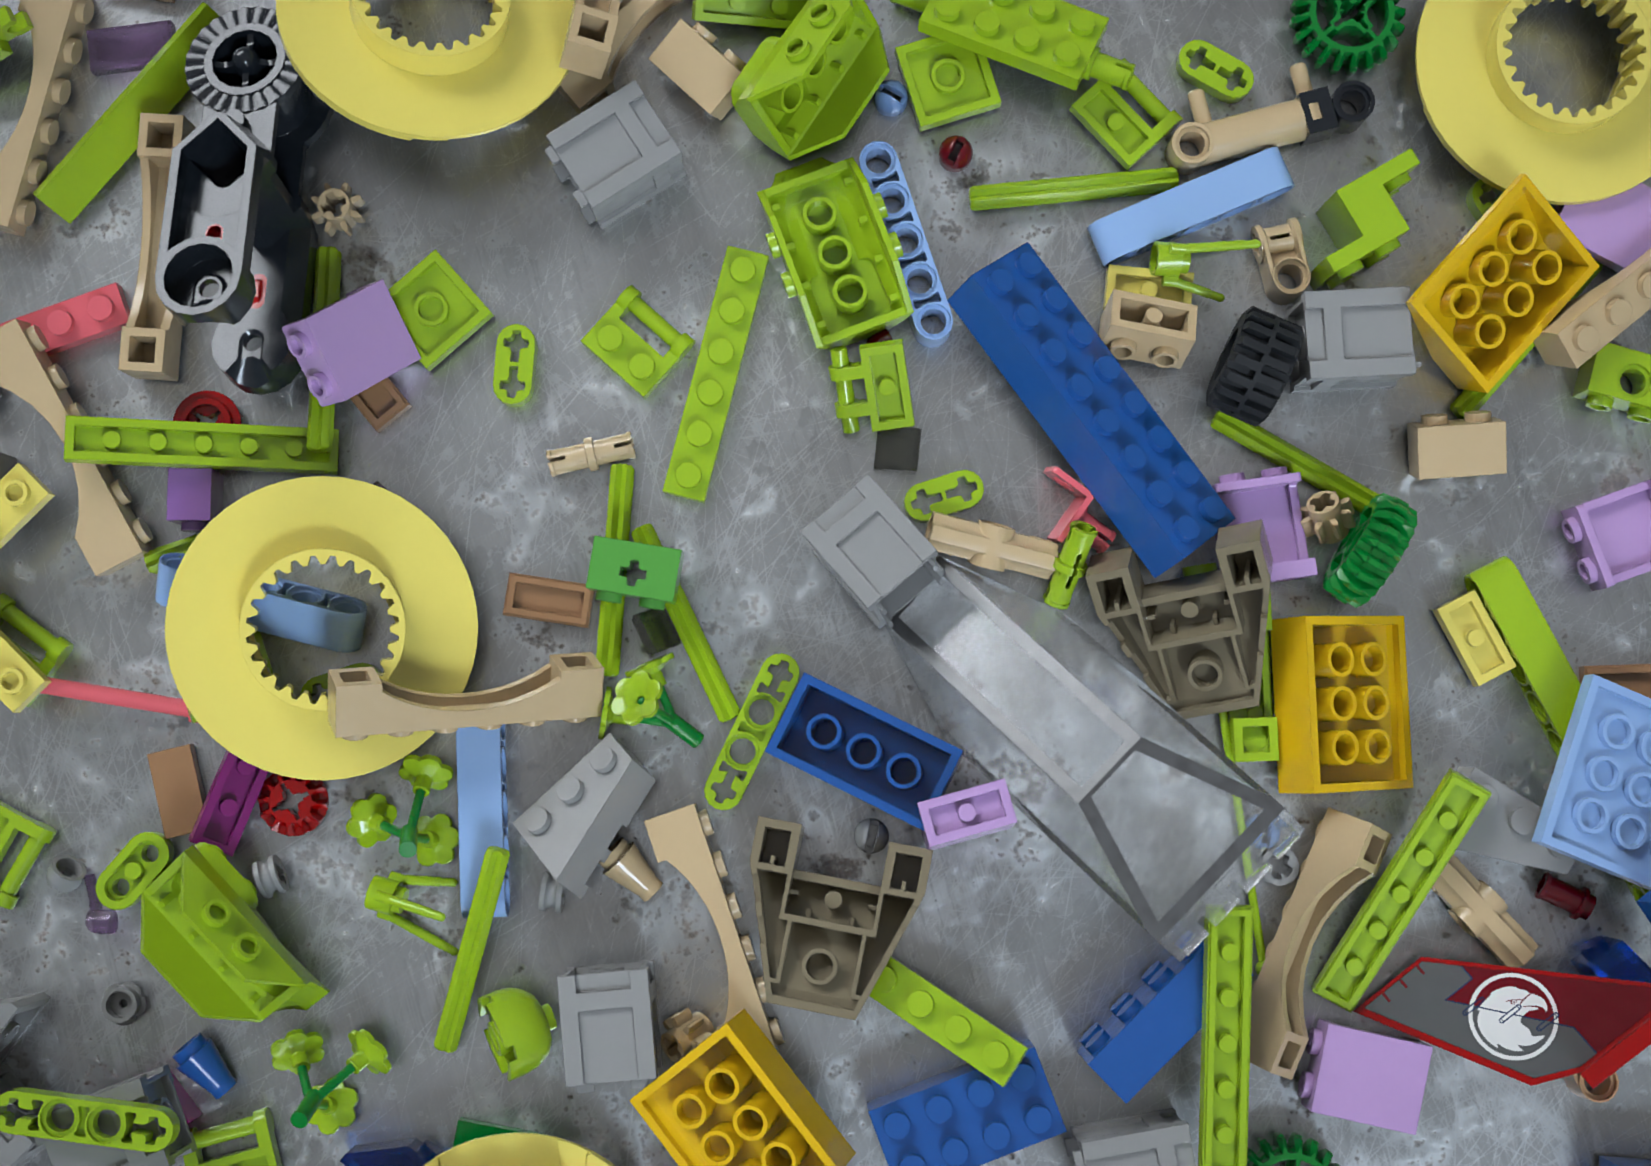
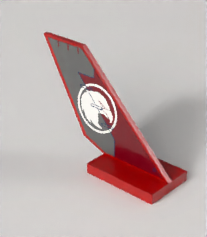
M1420 957L1353 1011L1530 1086L1580 1073L1594 1089L1651 1045V983L1439 958Z

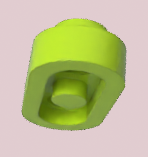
M156 831L143 832L134 836L99 876L96 883V894L99 901L105 907L113 910L126 909L136 905L141 900V893L172 863L174 847L171 840L166 839L163 833ZM151 845L158 849V857L155 861H151L147 857V849ZM121 879H125L129 883V891L125 895L118 890V883Z

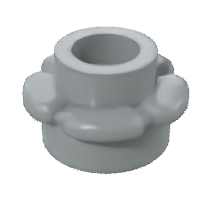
M128 981L122 985L115 983L108 987L101 1003L104 1016L118 1025L124 1026L134 1023L136 1017L141 1016L146 1008V999L140 994L141 988L135 983ZM122 999L127 1000L128 1005L126 1007L121 1006Z

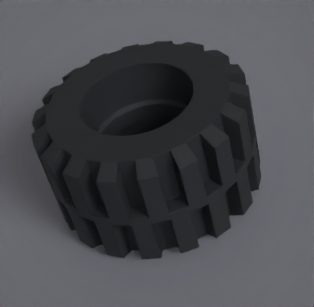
M1251 306L1239 318L1219 357L1206 393L1207 406L1256 427L1261 424L1275 407L1295 366L1302 345V327L1255 306Z

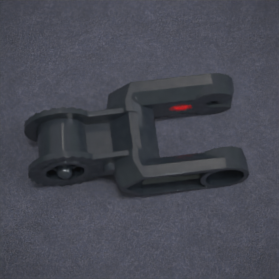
M260 6L253 8L242 7L238 10L226 12L221 17L213 19L208 26L202 28L198 36L192 41L190 50L186 54V65L184 68L186 80L196 99L203 105L201 124L172 149L155 284L156 293L162 303L180 324L186 327L189 323H219L211 341L212 357L218 367L239 389L246 393L264 395L284 388L301 371L296 357L292 355L287 346V339L282 331V327L310 315L318 235L309 208L301 198L306 150L312 143L320 139L324 130L329 126L334 110L304 83L292 66L279 36L276 10ZM218 284L219 288L215 295L203 297L202 293L207 285ZM256 337L262 338V344L257 350H247V344L251 339Z

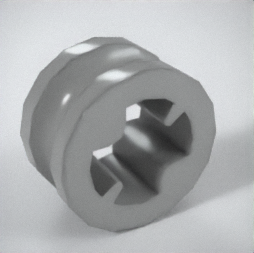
M1272 846L1263 849L1256 861L1259 876L1265 882L1277 886L1293 882L1298 876L1300 869L1296 854L1282 846ZM1278 853H1281L1285 856L1283 864L1288 869L1285 874L1277 872V878L1271 876L1273 868L1267 863L1270 857L1278 859Z
M277 855L269 856L266 863L260 860L253 862V877L262 897L268 899L273 897L276 890L280 893L289 890V881L285 868Z
M544 872L539 893V911H546L548 907H552L555 909V913H562L567 888L557 882L550 872Z

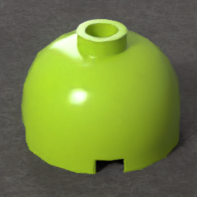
M505 988L479 997L477 1000L479 1016L482 1017L488 1014L490 1020L487 1023L488 1028L484 1030L492 1055L502 1074L508 1072L507 1080L510 1082L538 1068L549 1055L552 1046L550 1031L557 1028L556 1019L550 1005L547 1003L541 1006L533 994L520 988Z

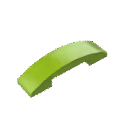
M1271 591L1269 594L1259 706L1227 711L1234 762L1279 761L1277 717H1273L1269 631L1273 630Z

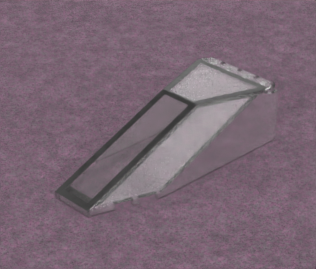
M939 556L936 561L945 571V574L941 577L943 584L940 586L935 582L929 585L892 617L891 621L894 626L890 628L885 624V627L945 739L953 746L963 750L964 757L990 782L1005 778L1012 803L1160 945L1181 962L1185 956L1188 957L1209 935L1197 921L1202 916H1205L1216 927L1241 901L1229 887L1235 882L1248 893L1272 868V865L1261 856L1262 852L1267 849L1274 857L1280 860L1301 837L1300 835L1305 828L1276 799L1064 612Z

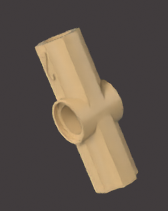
M933 511L925 530V538L934 546L937 552L965 558L967 562L976 566L1004 572V569H1009L1048 580L1055 571L1053 564L1055 557L1058 558V543L1033 535L1017 533L1014 528L982 519L974 522Z
M1453 854L1431 888L1432 891L1449 907L1447 911L1452 919L1475 939L1478 938L1503 966L1518 968L1525 965L1535 955V951L1539 946L1506 911L1508 906L1500 895L1485 882L1477 880Z

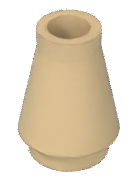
M623 837L609 848L612 852L605 863L599 861V864L604 868V875L638 895L644 902L648 901L663 884L656 877L635 843H628Z

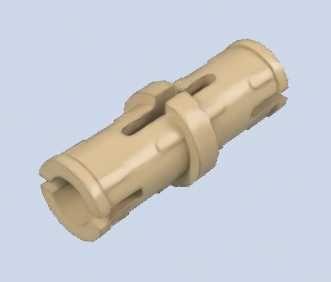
M629 431L625 434L594 441L592 437L584 438L581 444L555 450H546L547 460L550 461L548 466L551 476L556 477L560 474L589 468L591 472L600 470L599 465L630 458L635 459L636 452L633 448L634 443Z

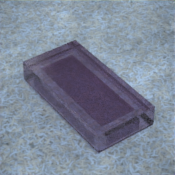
M171 20L86 30L90 71L95 76L143 70L175 34V24Z

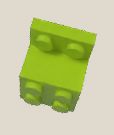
M1412 148L1338 189L1316 212L1317 217L1338 251L1327 256L1311 271L1309 284L1313 291L1326 284L1330 290L1337 288L1353 277L1352 275L1363 269L1364 266L1366 269H1370L1388 258L1390 253L1402 246L1398 239L1408 232L1410 228L1391 197L1399 193V189L1412 180L1409 173L1420 164Z

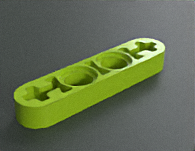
M783 653L773 654L763 663L704 787V794L708 803L715 809L728 810L738 805L755 773L799 680V666L795 659ZM782 661H785L789 664L788 672L793 674L790 682L787 680L780 682L776 692L785 693L782 702H778L772 695L758 692L757 690L761 683H764L768 688L770 687L773 675L768 672L771 665L779 666ZM761 699L768 700L773 705L775 712L773 719L764 725L754 723L749 715L750 706L753 702ZM738 739H748L755 746V756L747 764L737 763L731 756V745ZM723 761H725L733 769L747 771V775L744 781L737 775L735 776L731 789L736 792V796L734 799L727 797L721 803L716 800L717 792L712 789L714 782L722 783L725 780L729 771L720 770Z
M27 1087L14 1088L0 1095V1131L8 1134L143 1152H157L172 1144L180 1131V1120L177 1114L171 1108L163 1105ZM18 1099V1106L21 1109L34 1110L39 1107L41 1108L38 1115L28 1114L14 1121L15 1115L13 1112L7 1111V1105L16 1102ZM57 1104H66L73 1110L74 1122L69 1129L58 1128L52 1121V1111ZM103 1110H112L119 1115L121 1127L116 1135H107L100 1130L98 1117ZM156 1117L159 1118L158 1125L166 1128V1133L157 1137L156 1140L153 1139V1132L146 1129L135 1130L131 1133V1138H129L134 1124L145 1125L155 1120Z

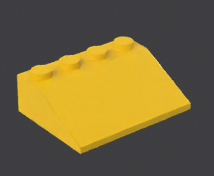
M1519 174L1405 303L1433 361L1458 389L1488 393L1600 266L1526 174Z
M1299 616L1272 619L1271 650L1274 711L1278 726L1279 761H1277L1279 793L1318 794L1413 788L1404 616Z
M745 1008L629 1100L678 1166H846L856 1154Z

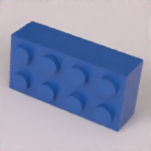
M805 672L765 750L766 753L923 831L924 828L917 803L943 796L964 756L963 750Z
M1200 928L1194 933L1188 930L1182 934L1172 946L1175 952L1163 964L1161 961H1157L1150 966L1142 975L1141 980L1144 983L1133 995L1130 992L1124 993L1110 1008L1113 1015L1102 1026L1098 1023L1092 1025L1079 1040L1082 1044L1077 1050L1079 1055L1126 1104L1202 1028L1204 930Z
M1029 1039L1021 1042L1029 1050L1005 1087H1002L969 1063L868 1101V1113L888 1166H980L1067 1132L1032 1042Z

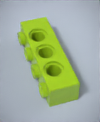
M1608 343L1579 367L1572 397L1585 400V406L1594 410L1611 411L1613 408L1627 412L1626 417L1630 420L1651 423V354ZM1622 375L1626 376L1632 383L1631 394L1625 392L1621 387L1620 378Z

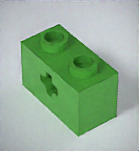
M594 536L586 588L596 592L595 599L599 601L621 604L622 596L639 599L638 607L664 611L665 603L676 605L684 552L680 549ZM634 564H639V569L646 574V578L637 579L635 586H631V581L624 577V571H632Z

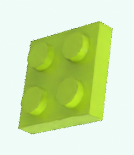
M933 36L895 47L894 54L920 132L1000 108L1002 101L987 57Z
M436 249L388 289L421 356L419 361L429 372L494 316Z

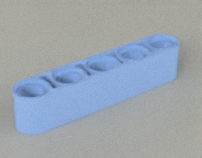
M873 141L862 149L859 157V168L867 179L872 194L880 192L883 200L889 197L897 198L903 205L900 211L888 213V217L883 219L887 232L895 231L898 238L909 237L917 245L913 252L903 253L904 256L898 258L914 310L908 317V321L918 343L928 348L939 347L949 338L953 325L952 312L897 153L887 142ZM873 158H881L888 163L889 168L883 173H874L868 169L866 164ZM916 276L924 277L928 280L930 289L925 293H914L909 289L907 282ZM927 316L938 317L942 320L944 329L938 334L927 333L921 326V321Z
M1275 146L1107 215L1090 224L1087 230L1104 268H1106L1109 264L1116 265L1150 251L1154 241H1174L1274 199L1295 187V184L1278 147Z
M167 553L159 558L155 600L162 606H167L174 576L185 553ZM278 578V582L275 585L263 584L268 594L266 598L255 599L253 602L260 609V613L249 617V622L258 626L259 632L343 653L358 651L362 646L368 606L358 598Z
M505 724L494 730L465 727L458 728L456 731L460 904L464 919H467L487 848L489 846H498L509 851ZM509 861L493 918L509 916Z

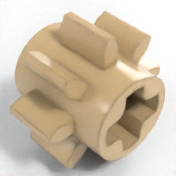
M346 182L341 185L340 189L332 188L328 183H325V191L319 197H311V200L318 207V212L311 216L312 220L316 224L326 222L325 232L331 237L334 236L337 230L344 231L350 237L352 236L351 228L357 222L365 223L366 221L358 211V208L362 207L365 201L360 195L351 197L352 188ZM339 203H342V214H340L339 216H334V214L336 213L335 206Z
M1336 491L1317 492L1308 499L1306 506L1300 508L1303 520L1300 522L1305 536L1311 537L1316 534L1320 544L1337 543L1348 535L1349 528H1355L1356 526L1353 518L1355 511L1351 499L1347 497L1339 500Z
M685 1008L663 1021L662 1024L668 1031L661 1036V1046L665 1054L672 1061L677 1062L715 1032L714 1026L705 1014L701 1012L692 1014L689 1008Z

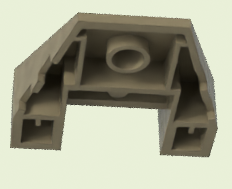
M1262 519L1218 528L1215 551L1220 569L1144 585L1136 554L1132 547L1091 555L1085 578L1096 614L1104 626L1108 625L1120 641V648L1128 658L1131 657L1141 670L1143 680L1173 721L1259 706L1273 562Z
M758 816L750 855V867L755 895L756 917L758 920L767 1003L856 1020L925 897L933 850L889 842L881 886L797 870L805 827L802 824Z

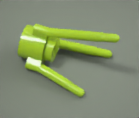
M1257 239L1187 244L1154 241L1149 258L1150 273L1154 276H1162L1161 286L1177 287L1217 302H1223L1225 300L1223 294L1179 278L1181 273L1187 274L1190 269L1191 253L1259 248L1261 242Z
M391 871L388 878L380 875L373 877L366 892L365 908L377 911V918L398 925L452 956L458 955V948L399 915L406 910L437 921H444L446 918L444 913L408 901L409 889L403 886L455 887L458 884L457 879L404 875L395 871Z

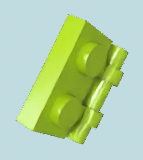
M903 339L861 344L859 347L860 362H849L847 347L845 346L830 349L832 365L828 369L830 380L835 382L838 401L834 405L836 417L841 419L844 433L858 432L860 430L858 417L870 416L872 432L915 426ZM864 379L866 399L855 398L852 380Z

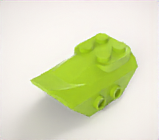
M808 0L781 38L770 36L758 46L732 85V104L752 134L773 151L790 161L845 138L890 71L880 26L864 0Z
M823 157L776 173L770 188L756 192L771 229L770 233L765 234L773 259L782 257L787 270L780 274L789 299L797 296L816 348L827 350L838 346H849L870 338L875 333L884 329L889 330L906 320L914 312L898 259L904 256L899 238L895 231L887 232L883 221L884 218L888 217L884 200L880 192L872 194L867 179L853 157L837 163L828 161Z
M199 842L190 846L141 893L140 952L201 1018L262 1022L275 1011L286 1009L308 1010L330 992L280 943L267 922L256 910L258 898L255 886L227 860L225 853L218 846L206 842Z

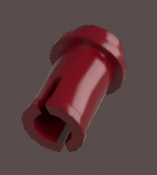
M1548 872L1544 873L1540 878L1534 893L1535 898L1542 899L1569 912V917L1574 920L1578 918L1588 919L1597 901L1596 896L1590 894L1589 888L1583 887L1579 889L1552 876Z

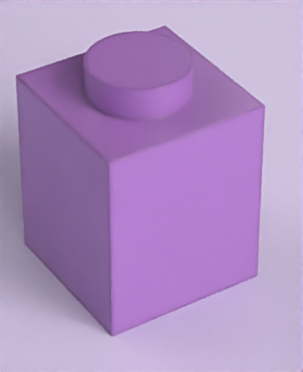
M168 468L166 520L181 525V531L200 533L213 518L223 511L224 474L212 468Z

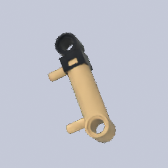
M1299 62L1293 64L1289 69L1297 95L1294 100L1212 121L1204 90L1195 89L1187 95L1195 122L1184 123L1176 129L1166 146L1165 160L1169 167L1177 169L1178 174L1191 175L1198 172L1202 167L1255 154L1271 147H1282L1298 142L1300 146L1327 140L1334 132L1350 134L1356 131L1373 112L1375 95L1368 85L1357 80L1342 83L1331 96L1328 86L1313 90L1306 64ZM1346 100L1351 102L1355 106L1357 114L1351 115L1346 113L1342 109L1340 101ZM1183 141L1192 142L1196 145L1199 155H1186L1182 152L1180 143Z

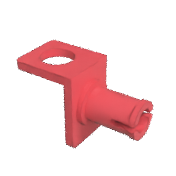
M1046 467L1043 473L1075 497L1047 539L1052 542L1062 543L1068 535L1071 522L1083 521L1091 524L1098 531V536L1095 537L1091 547L1098 554L1104 553L1110 546L1105 541L1110 540L1113 542L1117 533L1087 512L1089 504L1094 499L1093 495L1087 488L1059 467Z

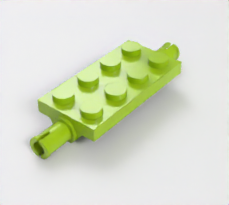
M890 0L891 3H897L922 13L918 24L919 32L1075 91L1082 79L1089 81L1090 77L1126 91L1135 71L1136 64L1101 53L1099 44L1107 30L1108 17L1062 0Z

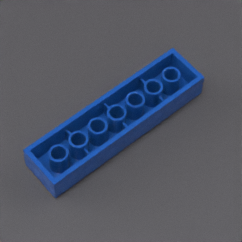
M1028 242L972 274L947 300L1154 578L1176 565L1218 533V528L1226 527L1236 519Z

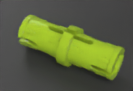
M1083 521L1071 522L1061 553H1058V558L1055 557L1053 567L1055 571L1043 595L1044 602L1049 606L1057 609H1068L1079 578L1084 577L1087 571L1086 559L1098 534L1096 528L1091 524Z

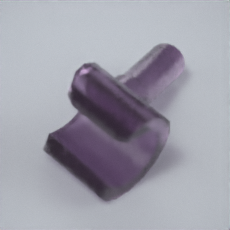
M95 874L86 875L84 880L90 903V911L86 915V927L93 933H116L118 929L116 910H102V903L96 894Z

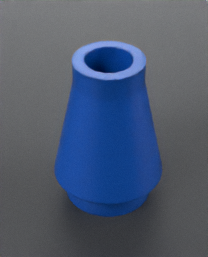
M198 1033L172 1056L178 1063L176 1069L211 1093L216 1100L226 1094L237 1083L211 1037L206 1039L201 1033Z

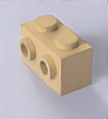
M680 18L648 59L710 115L722 120L733 107L731 88L746 66V63L730 49L724 54L713 45L717 37L699 21L694 26H691Z
M1113 289L1100 317L1099 337L1116 359H1130L1151 363L1161 368L1172 367L1181 369L1196 341L1198 305Z
M1491 411L1464 412V419L1448 420L1447 414L1421 415V422L1407 423L1408 471L1410 475L1418 480L1507 473L1506 421L1492 417Z

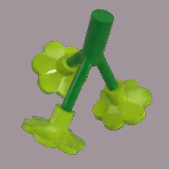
M673 652L626 671L625 675L628 678H623L617 683L615 687L617 696L614 700L612 697V687H606L598 739H604L605 733L612 723L628 724L630 726L642 723L666 727L693 748L702 742L704 734L675 713L664 688L667 682L661 670L669 660L675 657ZM658 699H660L664 710L659 708Z
M413 754L404 757L403 765L400 766L398 773L402 779L410 781L413 786L412 791L415 794L408 824L402 828L393 825L392 823L397 817L396 807L387 803L384 795L372 793L366 800L358 799L352 804L350 809L352 817L346 824V831L350 836L356 838L360 846L365 848L372 847L377 841H386L392 834L400 838L399 853L401 856L411 858L417 853L418 862L422 866L427 867L433 866L436 863L448 864L454 859V848L459 845L458 829L452 827V819L447 814L442 813L434 817L419 816L424 797L430 794L431 788L436 790L447 788L449 780L453 777V769L449 765L442 764L441 759L435 755L426 754L422 757Z
M294 1029L288 1032L284 1039L273 1042L270 1051L273 1056L272 1065L274 1069L278 1071L289 1069L291 1072L299 1075L304 1098L290 1118L293 1126L304 1128L310 1123L318 1125L319 1130L323 1134L332 1135L340 1127H349L355 1122L356 1111L354 1107L359 1101V1096L355 1089L345 1086L344 1080L352 1073L358 1074L365 1067L374 1074H379L380 1072L387 1074L392 1069L391 1063L387 1059L388 1052L380 1042L375 1041L369 1031L366 1029H361L360 1031L353 1029L348 1034V1038L352 1044L354 1054L346 1060L347 1066L333 1078L328 1079L324 1085L311 1087L308 1071L311 1068V1064L321 1061L325 1055L324 1048L322 1047V1035L318 1032L306 1033L302 1029Z

